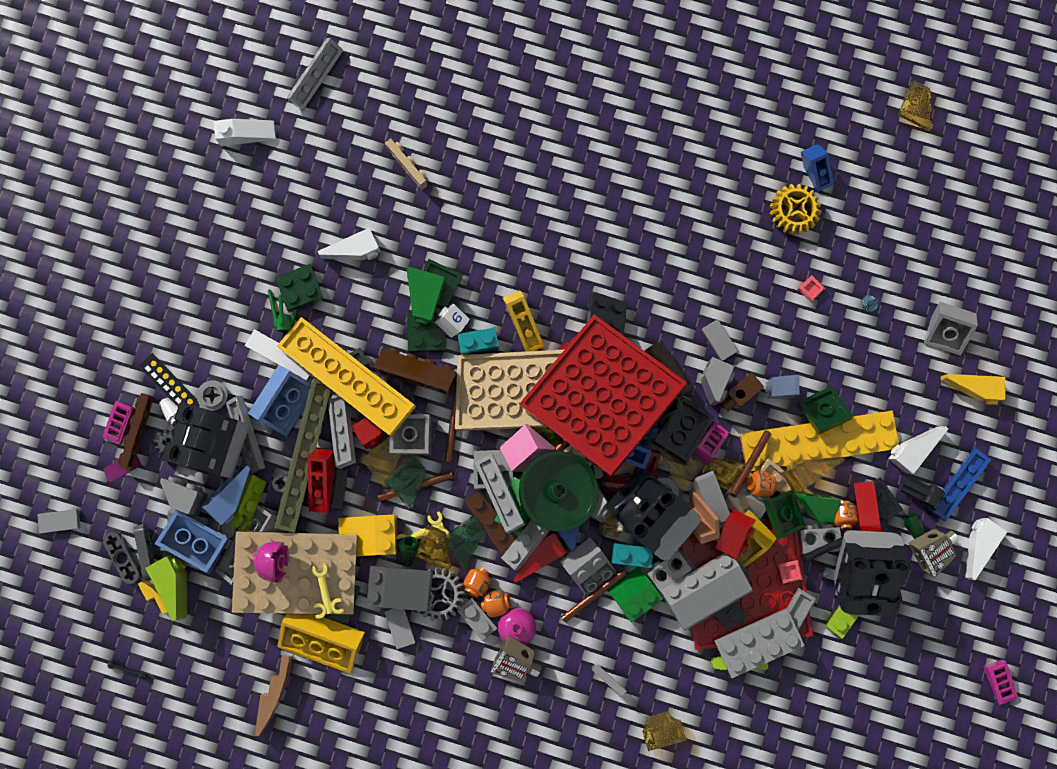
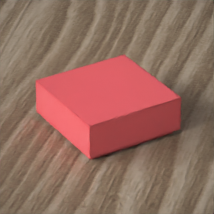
M811 275L797 290L812 302L825 287Z
M798 560L777 564L782 584L803 580Z

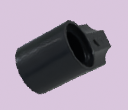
M910 476L906 479L901 489L902 493L920 501L921 505L933 511L937 509L945 495L941 488L935 485L928 486Z

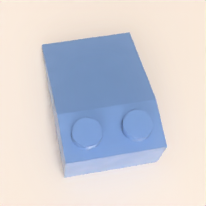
M241 465L234 472L232 479L228 478L200 506L220 525L223 523L227 524L234 518L233 513L237 509L250 467L247 465Z

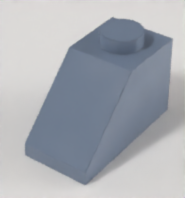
M799 375L770 378L765 386L768 399H793L800 395Z

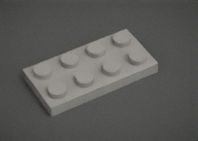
M788 608L714 640L731 678L805 646Z

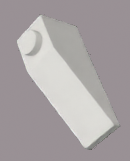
M226 119L214 121L215 139L220 146L276 140L275 124L271 120Z
M368 228L323 248L318 253L322 259L372 260L381 251L372 231Z
M946 426L935 427L896 445L888 459L905 474H914L947 432L948 428Z
M988 518L978 519L972 526L973 531L969 539L965 578L968 580L977 579L1007 533L1006 530Z

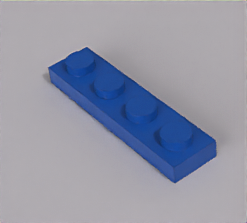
M973 448L942 489L945 495L935 511L928 510L941 520L947 521L991 459L978 449Z

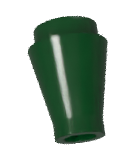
M912 513L903 518V525L914 539L925 534L923 520L918 513Z
M407 536L402 539L399 545L402 564L409 566L413 564L419 543L416 538Z

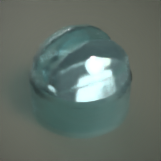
M868 295L862 299V307L867 312H873L877 309L879 301L874 296Z

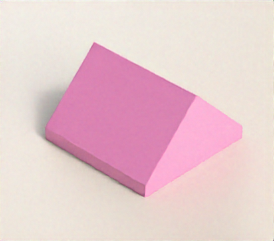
M525 424L500 447V450L511 471L524 472L526 467L535 458L545 453L553 452L555 447L528 424Z

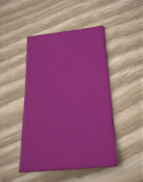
M138 456L136 457L133 470L142 465ZM118 461L103 469L109 483L127 474L130 470L119 468L120 464Z

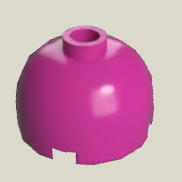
M268 542L262 545L257 553L254 554L252 564L255 566L258 576L263 580L280 583L286 575V572H283L284 565L288 566L289 549L287 545H284V542Z
M514 607L500 617L498 633L503 641L506 640L507 636H510L527 645L536 634L537 624L534 616L528 610Z

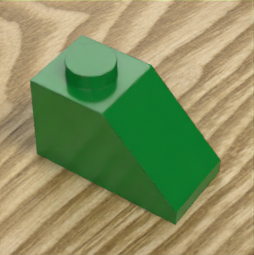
M796 492L797 499L807 514L816 520V523L827 525L828 522L835 523V517L840 505L839 499L830 495Z

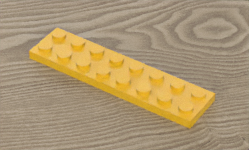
M302 317L277 345L280 350L390 437H392L416 407Z
M893 410L853 416L851 420L820 435L817 434L810 423L768 429L767 431L771 433V436L751 471H758L767 458L779 467L892 450L896 445H899ZM765 430L740 434L745 465Z

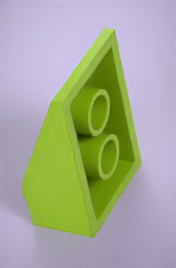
M166 556L145 569L171 620H182L187 618L186 564L177 556Z

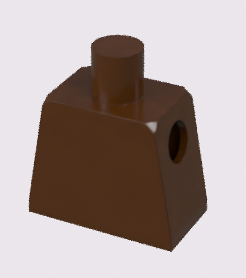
M751 372L727 392L729 396L721 404L728 412L736 405L741 407L763 389L764 386ZM739 390H742L744 392V396L739 399L737 398L736 393Z

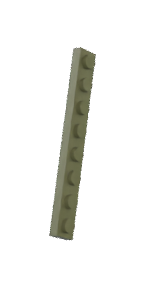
M315 378L311 382L274 529L289 533H295L308 482L307 457L316 449L331 390Z

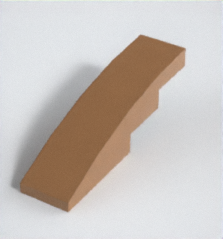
M283 655L281 657L279 674L271 675L269 693L260 695L255 736H260L264 733L280 704L289 679L293 655Z

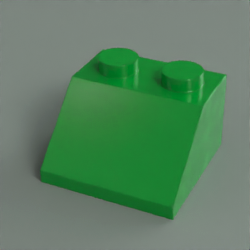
M638 566L607 590L631 623L663 600L657 589Z

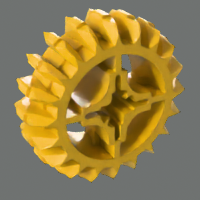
M790 184L789 189L784 186L782 191H777L776 196L772 198L774 203L770 205V208L773 209L770 215L776 216L772 221L779 222L777 228L783 226V232L790 229L791 235L796 230L799 235L802 231L808 232L809 227L813 228L815 226V222H818L820 219L818 215L821 214V210L818 208L821 207V203H816L819 196H812L814 190L809 193L807 191L808 186L801 189V184H798L796 188L793 184ZM792 197H799L801 199L794 200ZM782 203L784 204V207L787 210L786 215H784L782 212ZM805 203H807L809 207V216L807 215V211L804 208ZM800 205V207L798 208V210H796V211H794L792 214H790L795 207H798V206ZM796 218L803 222H793L790 219Z

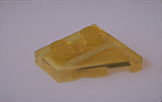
M916 81L911 82L898 112V116L927 131L933 127V123H930V113L932 112L930 88Z
M390 436L361 459L384 488L387 487L401 454L389 453Z
M664 452L662 455L680 493H683L705 465L693 454L686 464L667 452Z
M428 524L415 556L439 568H446L449 572L452 563L446 532Z

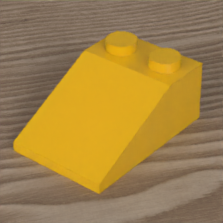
M397 515L338 518L339 534H357L356 556L398 554Z

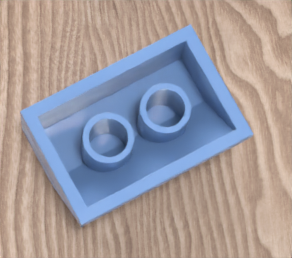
M278 365L248 414L287 437L305 409L311 384L288 369Z
M175 510L155 544L210 575L224 550L228 538L186 514Z

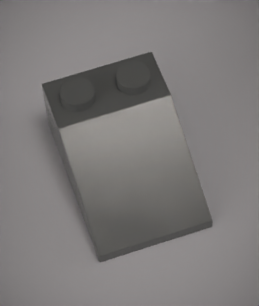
M370 566L367 606L429 611L433 571Z

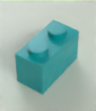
M495 327L457 334L461 355H473L499 350Z
M615 543L612 545L611 563L652 567L653 552L647 547Z

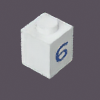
M452 304L449 307L444 306L437 315L439 317L435 323L452 338L462 331L470 319L457 306Z

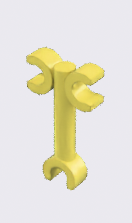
M437 512L439 516L437 521H433L431 516H428V521L433 525L409 535L400 534L397 536V539L412 536L418 540L436 532L435 539L439 542L440 532H445L447 538L450 537V533L447 529H444L442 514Z
M325 563L323 564L324 570L321 573L316 571L315 566L312 568L313 574L318 577L323 604L318 602L313 605L314 608L321 607L323 610L321 614L315 615L318 619L324 617L325 614L333 612L340 614L344 611L343 608L336 609L334 607L335 603L341 602V598H335L331 602L325 576L328 568Z

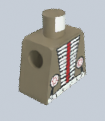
M933 529L910 541L908 544L922 571L935 578L955 558L956 553L952 544L959 539L953 531L944 534Z
M507 636L494 659L491 673L522 681L527 673L537 677L540 673L541 665L532 662L535 654L534 650Z

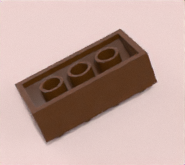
M389 348V350L383 349L374 365V369L380 374L451 396L457 378V372L451 366L444 365L440 367L436 365L435 361L425 359L424 362L418 360L416 355L407 353V356L394 348Z

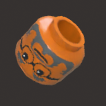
M755 471L747 479V488L753 496L769 498L777 491L778 482L772 473Z
M840 501L835 523L833 524L835 527H840L841 531H851L859 523L858 509L850 501Z
M481 567L478 570L471 569L463 581L464 591L475 598L484 596L492 583L491 578L488 576L489 572Z
M503 590L487 592L484 600L481 601V607L483 612H487L489 617L502 616L511 609V599L509 594Z

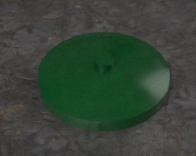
M553 451L540 455L526 467L519 483V499L525 514L533 523L550 531H567L583 524L593 513L598 499V484L592 469L583 459L569 452Z

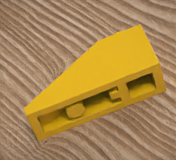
M521 291L503 297L525 351H535L544 347Z
M958 374L941 376V381L977 401L986 402V405H998V402L1005 400V377Z

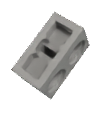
M834 524L822 525V529H814V525H809L802 528V530H798L801 554H806L828 544L825 540V535L828 532L833 536L832 541L840 538V527L834 528ZM808 534H811L814 539L811 545L805 541V537ZM841 546L830 552L840 551Z
M680 549L670 559L664 560L662 563L659 560L653 564L648 576L661 592V589L691 573L696 567L683 549ZM676 558L682 561L680 569L674 564ZM661 570H664L666 572V580H662L660 578L659 574Z

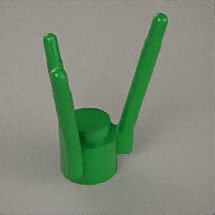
M269 289L268 295L274 318V327H276V331H290L291 326L295 325L297 310L292 312L290 319L289 315L284 314L282 295H279V315L277 316L272 291Z

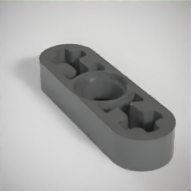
M146 524L134 526V536L142 576L145 581H150L151 578L145 568L155 563L148 527Z
M117 532L106 534L103 544L122 580L127 584L139 582L142 572L123 536ZM111 537L117 538L115 544L117 545V547H122L123 549L117 550L114 544H110V542L112 541ZM122 552L127 555V561L123 564L118 561V555ZM131 564L132 566H129L128 568L131 572L136 573L133 576L134 579H128V575L130 574V572L128 571V569H123L122 567H126Z

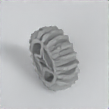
M435 568V574L432 573V579L443 578L444 581L439 587L431 586L429 611H426L423 615L426 618L430 613L431 621H434L435 615H438V621H442V615L445 616L446 620L450 619L448 612L455 616L457 613L454 607L459 610L462 608L457 602H464V599L459 598V595L465 594V591H459L458 589L463 586V583L457 585L456 581L460 579L459 576L452 579L453 571L447 576L446 568H443L442 574H439V568ZM449 583L454 589V600L446 594V588ZM442 589L441 594L444 598L435 600L436 594L433 591ZM440 601L450 605L448 609L443 611L433 610Z

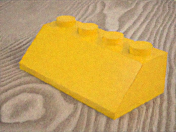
M286 613L281 622L278 648L351 674L365 632L324 617L318 619L315 616L316 614Z

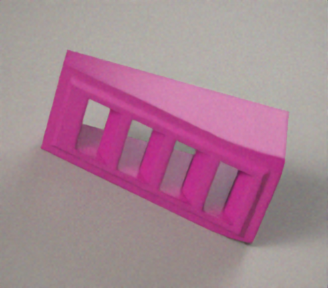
M116 401L102 437L121 445L130 426V419L135 415L136 409ZM121 409L127 412L126 415L120 413ZM117 417H121L124 419V421L120 422L116 419ZM114 424L122 426L121 430L113 427ZM111 430L119 433L118 437L111 435Z
M714 421L699 442L693 455L703 463L708 464L714 458L730 432ZM712 431H715L717 434H719L721 438L715 435Z
M999 660L983 666L999 705L1018 698L1006 661ZM1001 670L1002 673L994 674L995 671ZM1004 677L1005 680L997 682L996 679ZM1007 684L1008 687L999 690V686ZM1010 691L1011 695L1002 698V693Z

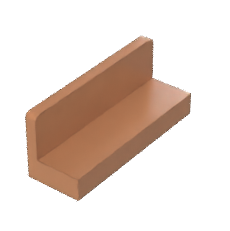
M693 488L689 489V502L686 503L700 515V523L692 533L701 544L720 538L718 517Z

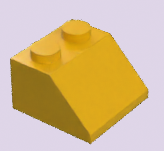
M750 510L744 514L756 520L753 526L756 530L753 537L747 541L750 544L745 554L741 553L738 557L744 568L765 553L777 539Z

